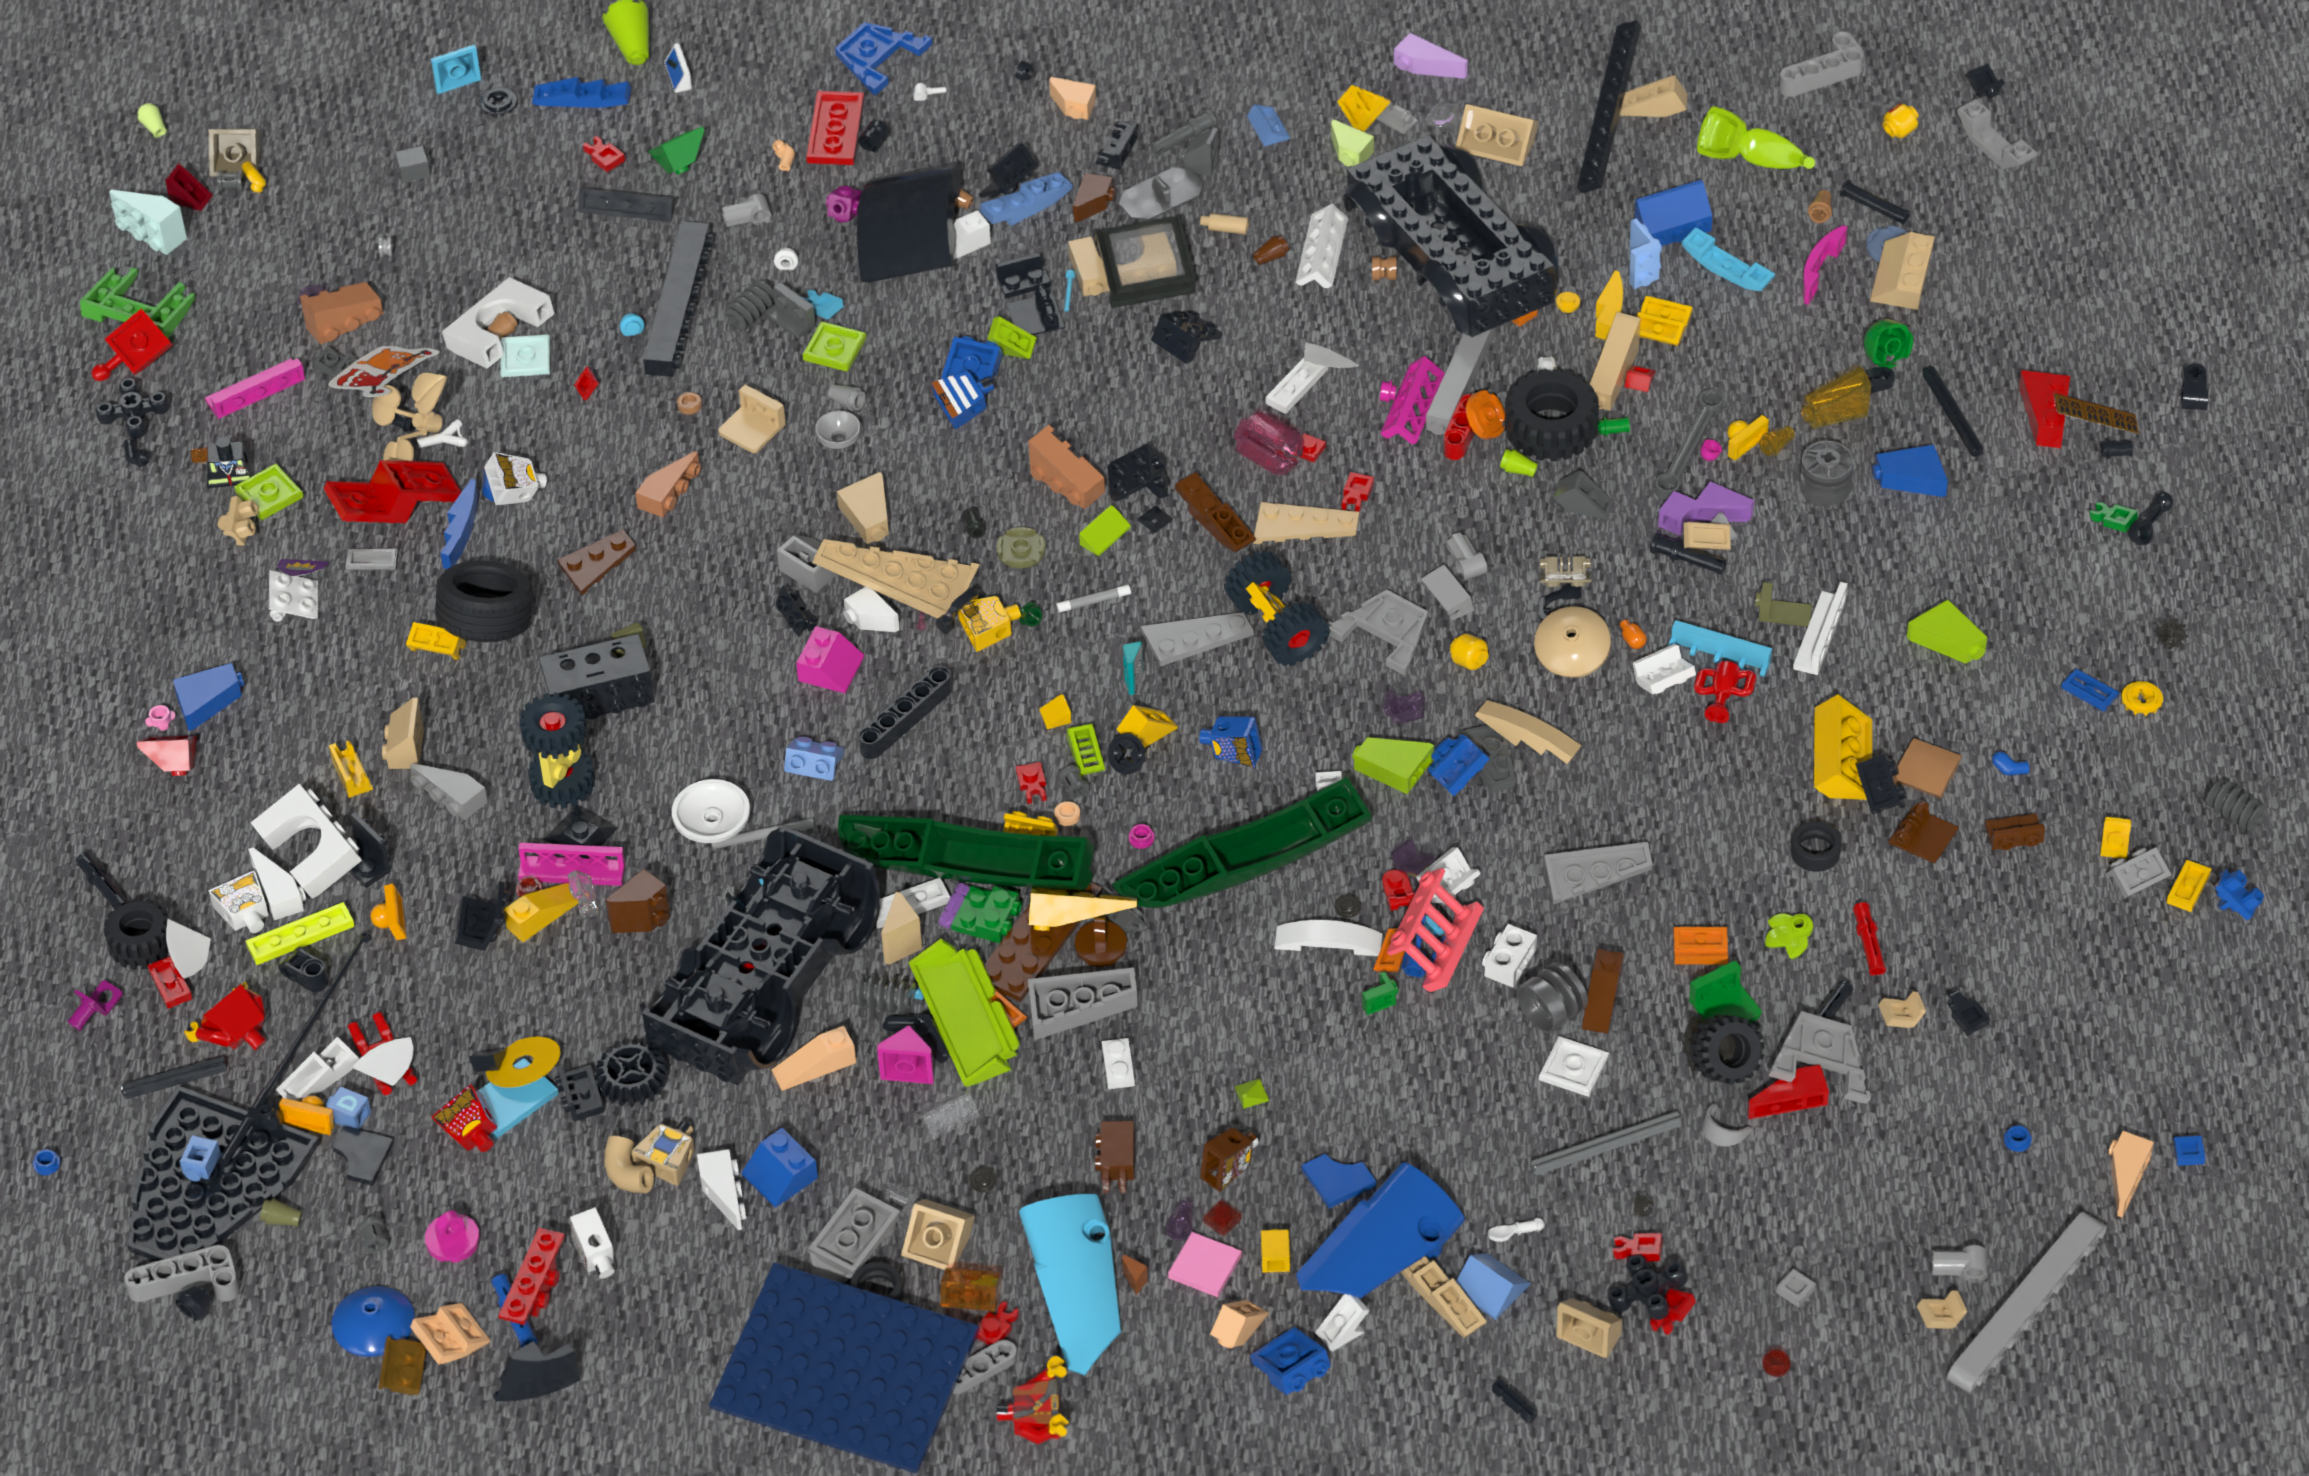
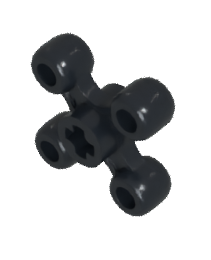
M125 378L119 384L120 403L112 405L109 402H102L97 405L95 412L98 421L104 425L113 423L116 418H124L128 435L131 438L139 439L146 433V426L143 420L145 413L153 412L158 415L166 413L169 409V400L163 392H155L149 398L142 399L139 395L137 381L133 378Z
M1640 1254L1632 1255L1627 1260L1626 1267L1633 1284L1627 1288L1622 1286L1612 1288L1608 1293L1609 1304L1614 1311L1625 1312L1634 1301L1639 1300L1643 1305H1646L1647 1312L1652 1319L1662 1320L1670 1312L1668 1301L1663 1296V1290L1667 1287L1680 1288L1684 1286L1688 1280L1686 1269L1681 1263L1672 1262L1665 1267L1664 1272L1656 1274L1654 1270L1649 1268L1648 1261L1644 1256Z

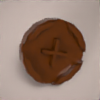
M1094 917V922L1084 925L1076 933L1074 947L1076 955L1084 960L1086 964L1095 967L1111 966L1125 955L1127 938L1120 926L1105 921V917Z

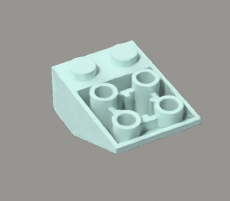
M111 190L109 192L112 201L111 206L115 214V223L118 228L123 231H129L138 241H145L154 251H161L167 255L187 239L180 207L167 198Z

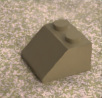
M209 129V177H217L218 171L237 173L238 170H242V164L247 161L251 162L258 171L261 153V129Z

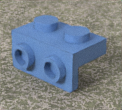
M808 737L795 738L786 747L784 771L832 781L835 778L836 765L844 755V747L836 746L833 742H813Z

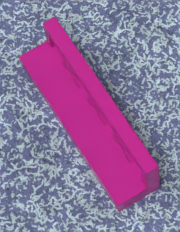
M1426 356L1408 366L1380 432L1385 438H1391L1396 434H1400L1409 443H1417L1426 422V414L1445 375ZM1428 370L1436 376L1434 382H1430ZM1425 387L1427 399H1423L1420 388ZM1413 405H1418L1420 416L1415 415ZM1406 422L1411 423L1413 433L1404 427Z
M291 358L205 397V401L218 419L305 380L302 363L299 359L292 360Z
M519 843L518 849L521 861L518 873L519 881L622 886L626 867L623 847ZM526 852L536 853L539 856H527ZM553 854H562L565 857H556ZM579 855H588L591 858L585 859L580 857ZM605 856H617L618 860H609Z

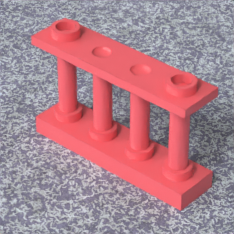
M1443 868L1432 872L1428 871L1422 875L1419 880L1420 885L1397 932L1391 937V944L1387 950L1390 956L1405 951L1426 971L1427 977L1422 987L1429 992L1447 987L1484 910L1478 902L1461 905L1440 885L1445 874ZM1434 894L1455 913L1452 924L1430 904ZM1425 913L1445 932L1446 937L1443 943L1421 924ZM1415 933L1436 952V958L1433 963L1411 943Z

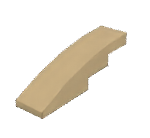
M1487 700L1475 714L1476 717L1515 746L1522 740L1541 755L1548 749L1566 764L1569 763L1582 746L1560 730L1540 719L1499 703Z
M1425 1256L1401 1271L1412 1287L1462 1337L1466 1338L1486 1324L1487 1321L1453 1278L1449 1280L1434 1260L1430 1262Z

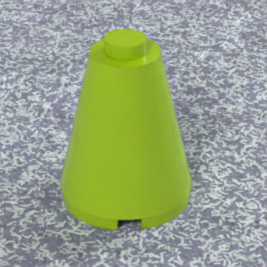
M620 0L608 7L609 11L606 15L603 13V22L626 61L633 65H641L649 57L648 8L640 0V3H635L633 0Z

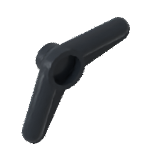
M889 1016L885 1019L883 1023L884 1030L899 1032L909 1025L931 1048L932 1054L939 1063H945L949 1058V1051L930 1016Z

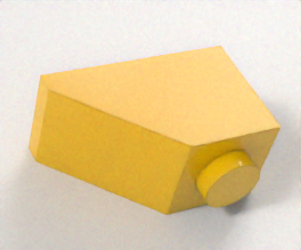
M1133 705L1116 730L1120 734H1135L1136 737L1143 740L1142 744L1145 748L1176 730L1178 726L1164 711Z

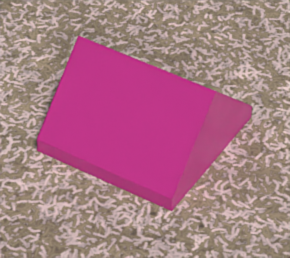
M909 1025L878 1044L877 1053L881 1080L934 1084L931 1048Z

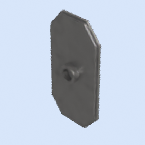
M1173 167L1124 190L1119 205L1132 219L1151 220L1199 197L1204 182L1192 169Z

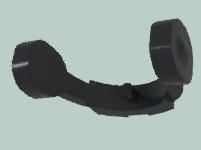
M1571 584L1564 585L1560 591L1542 597L1538 604L1540 621L1542 622L1547 617L1545 613H1551V608L1546 607L1552 601L1581 598V587L1571 586Z
M973 588L965 591L951 603L948 611L936 620L937 628L945 635L951 632L953 629L952 618L955 613L957 614L970 601L985 598L984 595Z

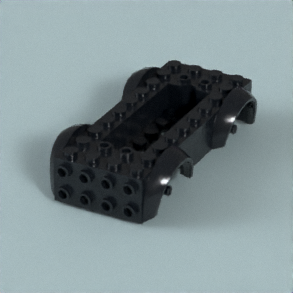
M1428 135L1347 169L1348 188L1343 194L1345 210L1350 212L1358 205L1367 217L1365 219L1369 228L1373 227L1380 244L1383 247L1395 248L1417 272V284L1421 287L1428 280L1441 296L1439 298L1441 306H1447L1458 332L1472 338L1555 302V296L1558 291V262L1550 238L1538 226L1525 223L1514 224L1482 190L1480 173L1474 159L1463 148L1450 145L1439 146ZM1434 224L1445 226L1442 230L1431 228ZM1459 250H1467L1468 255H1456V252Z
M784 825L782 828L771 831L767 836L761 858L757 865L753 864V867L751 866L749 872L751 876L742 889L734 897L727 892L725 897L729 906L699 946L684 949L673 977L669 976L666 979L665 987L667 988L650 1009L646 1007L644 1002L639 1006L643 1017L647 1045L651 1044L654 1050L659 1049V1051L671 1055L677 1061L687 1062L695 1066L699 1071H707L717 1076L720 1080L731 1082L737 1086L748 1071L770 1068L777 1064L785 1055L795 1032L797 1021L796 1006L834 955L855 953L867 943L874 931L880 909L879 886L872 863L865 858L851 855L844 849L830 846L821 839L807 836L798 829H791ZM759 879H762V880H763V884H762V885L760 884ZM779 926L782 928L777 936H770L767 933L769 927ZM761 944L767 946L764 950L761 951L753 949L755 946H759ZM747 963L754 966L753 971L748 974H743L738 970L741 965Z

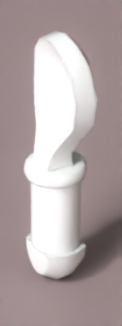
M1535 1218L1531 1221L1515 1222L1514 1225L1497 1226L1488 1231V1237L1493 1241L1503 1242L1508 1240L1514 1233H1517L1519 1236L1522 1233L1541 1231L1545 1227V1222L1540 1218Z

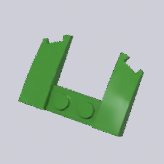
M111 268L80 300L81 316L103 322L106 317L125 322L142 308L168 339L186 315L195 299V295L191 293L185 297L182 294L185 286L179 282L156 307L136 302L122 296L137 277L138 269L130 268L126 276L115 275V268Z

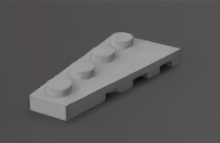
M1244 612L1140 626L1141 633L1160 666L1254 635V630Z
M1648 842L1544 855L1553 904L1650 871L1653 865Z

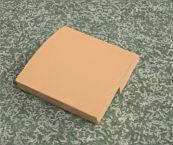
M462 1303L439 1307L436 1315L413 1319L410 1326L438 1365L463 1358L490 1342L488 1336Z

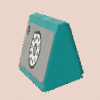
M1141 642L1124 644L1122 647L1124 679L1128 694L1130 695L1135 694L1143 676Z

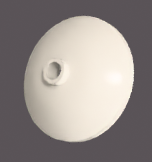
M718 779L702 780L689 785L678 794L672 806V818L676 829L686 838L701 843L721 842L735 836L745 827L750 816L749 800L743 790L733 783Z

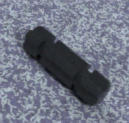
M1498 1379L1492 1384L1491 1391L1498 1398L1502 1397V1401L1516 1414L1520 1413V1417L1525 1422L1530 1423L1537 1418L1538 1410L1531 1404L1527 1405L1528 1401L1512 1387L1508 1388L1509 1384L1503 1379Z

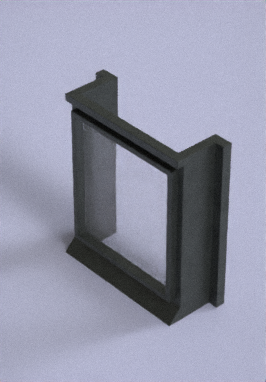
M1176 214L1174 217L1103 230L1095 228L1093 239L1095 245L1099 246L1110 291L1109 304L1111 308L1196 293V277L1180 214Z

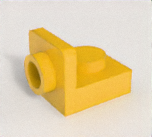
M2105 817L2100 856L2127 859L2131 820Z

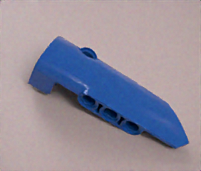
M1403 1162L1368 1201L1363 1199L1357 1204L1296 1273L1300 1290L1329 1291L1361 1299L1425 1256L1427 1258L1438 1257L1443 1251V1244L1464 1223V1216L1451 1198L1433 1180L1414 1166Z

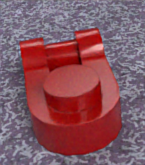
M1392 869L1383 875L1382 887L1390 911L1398 910V907L1402 906L1409 907L1415 894L1412 891L1406 873L1398 869Z

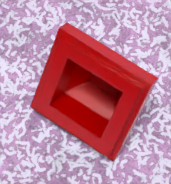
M586 367L574 386L582 399L587 400L599 387V382L590 368Z

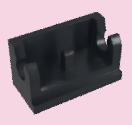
M1115 122L1114 127L1122 128L1124 132L1120 130L1112 131V135L1105 148L1098 152L1100 157L1097 158L1096 164L1121 170L1138 139L1136 123Z

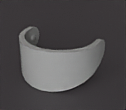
M1714 1103L1708 1108L1702 1130L1710 1142L1719 1146H1732L1743 1141L1751 1133L1752 1128L1749 1126L1742 1130H1729L1717 1125L1712 1120L1711 1115L1717 1110L1718 1105Z

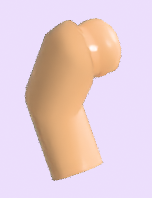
M776 140L772 148L781 159L779 169L789 171L795 157V152L783 140Z

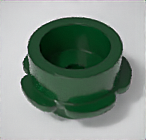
M1029 602L1020 608L1021 617H1019V622L1022 625L1033 627L1040 623L1042 612L1038 605Z

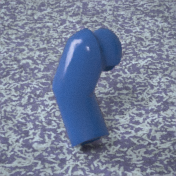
M1997 751L1993 754L1992 762L1994 766L2004 775L2029 774L2028 761L2015 762L2002 751Z

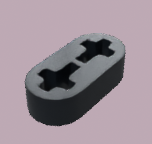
M1879 367L1856 373L1850 379V390L1852 393L1862 396L1890 389L1895 383V372L1888 367Z

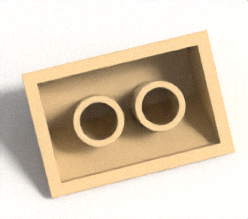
M1466 104L1456 147L1463 148L1472 155L1523 167L1534 143L1539 121Z
M1909 232L1885 241L1870 298L1871 302L1918 310L1932 256L1934 236Z

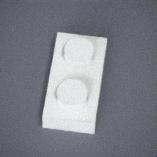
M1128 1038L1102 1041L1108 1089L1135 1086Z

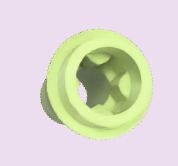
M151 103L141 106L137 112L138 120L155 138L166 134L167 130L159 108Z

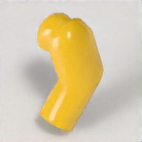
M244 162L242 170L252 182L250 185L251 190L257 193L262 192L263 187L266 186L265 179L251 162Z

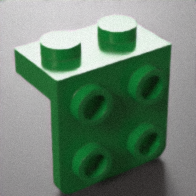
M1736 960L1727 965L1723 964L1716 970L1704 976H1698L1690 982L1689 1002L1703 1020L1708 1017L1714 1018V1015L1726 1014L1745 1018L1751 1023L1759 1019L1762 1014L1759 1006L1740 984L1741 967Z

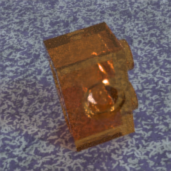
M946 1267L941 1279L940 1307L995 1311L1000 1298L1001 1272Z

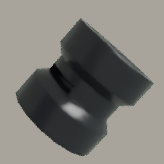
M872 120L867 125L866 130L859 136L858 143L863 149L875 153L880 149L882 142L886 141L889 137L890 131L881 121Z

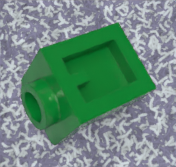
M1385 971L1379 973L1380 986L1372 987L1362 992V1008L1366 1015L1396 1005L1398 987L1393 979H1389Z

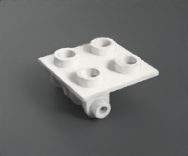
M270 570L269 609L271 610L270 616L277 622L281 621L286 613L317 619L318 581L299 576L291 577L287 574Z

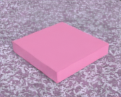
M1192 1232L1168 1272V1278L1219 1297L1239 1262L1242 1251Z

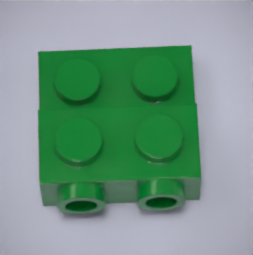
M970 886V890L965 895V899L951 924V930L1000 944L1004 935L1007 936L1012 928L1013 917L1020 914L1022 901H1019V893L994 886L992 892Z

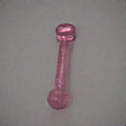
M919 610V622L916 628L919 631H923L926 628L924 612Z

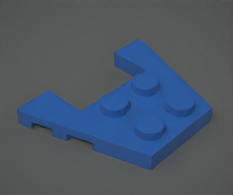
M864 22L835 47V54L865 87L876 96L889 82L887 76L875 69L899 47H903L920 56L932 46V38L925 35L923 38L915 37L912 32L907 31L903 34L892 32V28Z

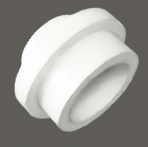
M783 248L775 254V266L780 270H793L798 264V256L792 249Z

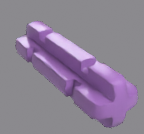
M963 883L957 884L945 910L938 921L940 926L948 929L951 928V924L965 899V895L970 890L968 885Z

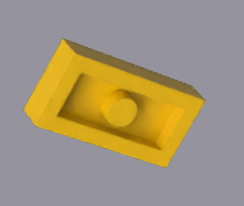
M2186 860L2168 895L2167 904L2192 912L2211 875L2212 869Z

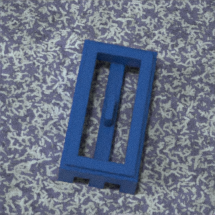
M2077 668L2061 685V688L2103 712L2113 703L2114 699L2116 700L2119 697L2118 691ZM2075 678H2078L2079 680H2081V681H2083V682H2085V683H2087V684L2084 685V684L2078 682L2077 680H2075ZM2095 688L2108 695V697L2096 692Z

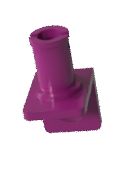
M105 980L99 984L90 998L76 989L74 993L80 998L81 1004L67 1022L81 1031L93 1013L98 1012L106 1016L121 998L123 992ZM105 990L112 991L111 1000L107 1003H100V994Z

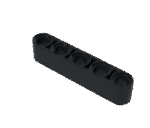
M944 666L933 667L861 729L858 735L861 755L867 759L879 757L948 697L952 691L950 671Z

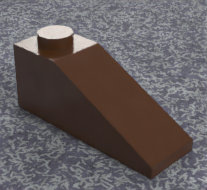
M1597 949L1588 991V1006L1585 1008L1582 1030L1608 1034L1623 973L1624 953Z

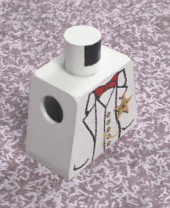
M596 1207L570 1217L572 1241L587 1271L596 1270L601 1279L611 1276L614 1273L611 1263H614L613 1247Z

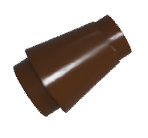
M1273 235L1252 253V256L1260 266L1285 257L1286 253L1289 252V247L1281 235Z

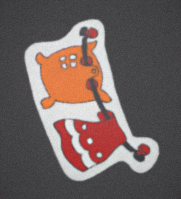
M381 346L344 369L329 382V386L339 389L363 390V396L365 397L384 396L390 393L389 389L383 387L385 384L423 360L437 355L440 351L429 348L404 349L398 346Z

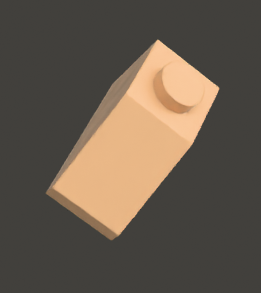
M1050 77V96L1063 113L1074 119L1082 118L1088 120L1096 102L1095 85Z
M1248 1300L1223 1304L1210 1334L1218 1338V1343L1227 1348L1244 1345L1269 1312Z

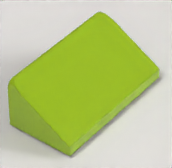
M1110 505L1079 533L1080 545L1100 556L1128 531L1131 525L1115 507Z

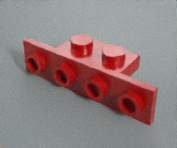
M538 1228L500 1310L499 1319L525 1325L529 1315L538 1317L541 1309H546L550 1299L549 1291L552 1286L556 1287L559 1281L560 1272L557 1271L555 1258L565 1238L563 1233Z

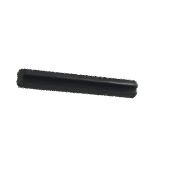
M217 1057L122 1084L121 1091L124 1099H130L225 1072L227 1067L224 1058Z

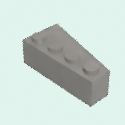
M1134 968L1028 979L1034 1040L1138 1007Z

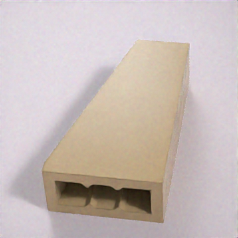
M1616 313L1590 382L1598 396L1599 409L1611 411L1626 379L1627 371L1631 368L1639 351L1640 338L1639 317Z

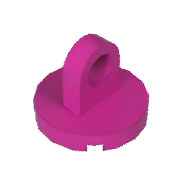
M454 1210L448 1211L429 1224L425 1232V1245L429 1254L442 1262L444 1260L451 1261V1263L460 1262L469 1258L476 1251L480 1239L479 1229L475 1221L467 1215L458 1214Z

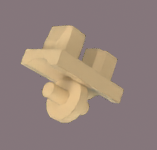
M238 495L231 497L229 512L219 517L218 527L224 530V535L233 537L237 545H245L246 537L255 535L256 527L249 517L258 515V505L253 500L242 501Z

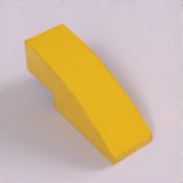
M1614 271L1596 302V318L1598 319L1596 320L1595 337L1607 340L1616 313H1622L1623 286L1620 272Z

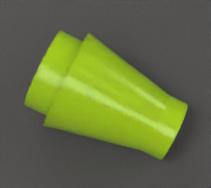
M1506 449L1500 464V468L1505 469L1504 472L1530 477L1534 476L1538 467V463L1533 462L1515 449L1512 451Z

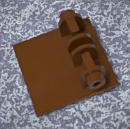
M1921 801L1910 809L1888 843L1936 864L1959 827L1929 814V804Z

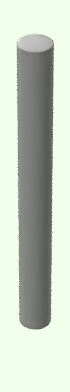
M813 818L739 833L725 841L711 843L712 849L765 839L771 831L782 828L783 825L800 831L815 828Z

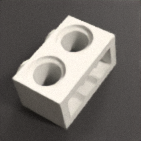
M1508 924L1503 933L1499 932L1496 936L1492 951H1487L1483 958L1482 965L1485 966V977L1514 988L1536 952L1537 935Z

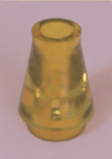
M1789 426L1765 433L1759 440V447L1765 455L1776 456L1795 438V433Z

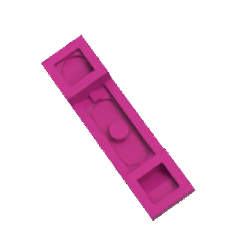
M1840 226L1828 233L1811 251L1804 269L1802 292L1805 304L1809 305L1818 290L1819 273L1817 272L1826 257L1830 255L1837 258L1847 240V226Z

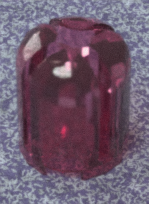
M1261 409L1253 410L1257 413L1252 415L1247 421L1242 419L1236 428L1233 439L1237 440L1234 451L1274 475L1289 473L1299 462L1289 454L1294 453L1297 456H1302L1304 451L1303 437L1299 432Z

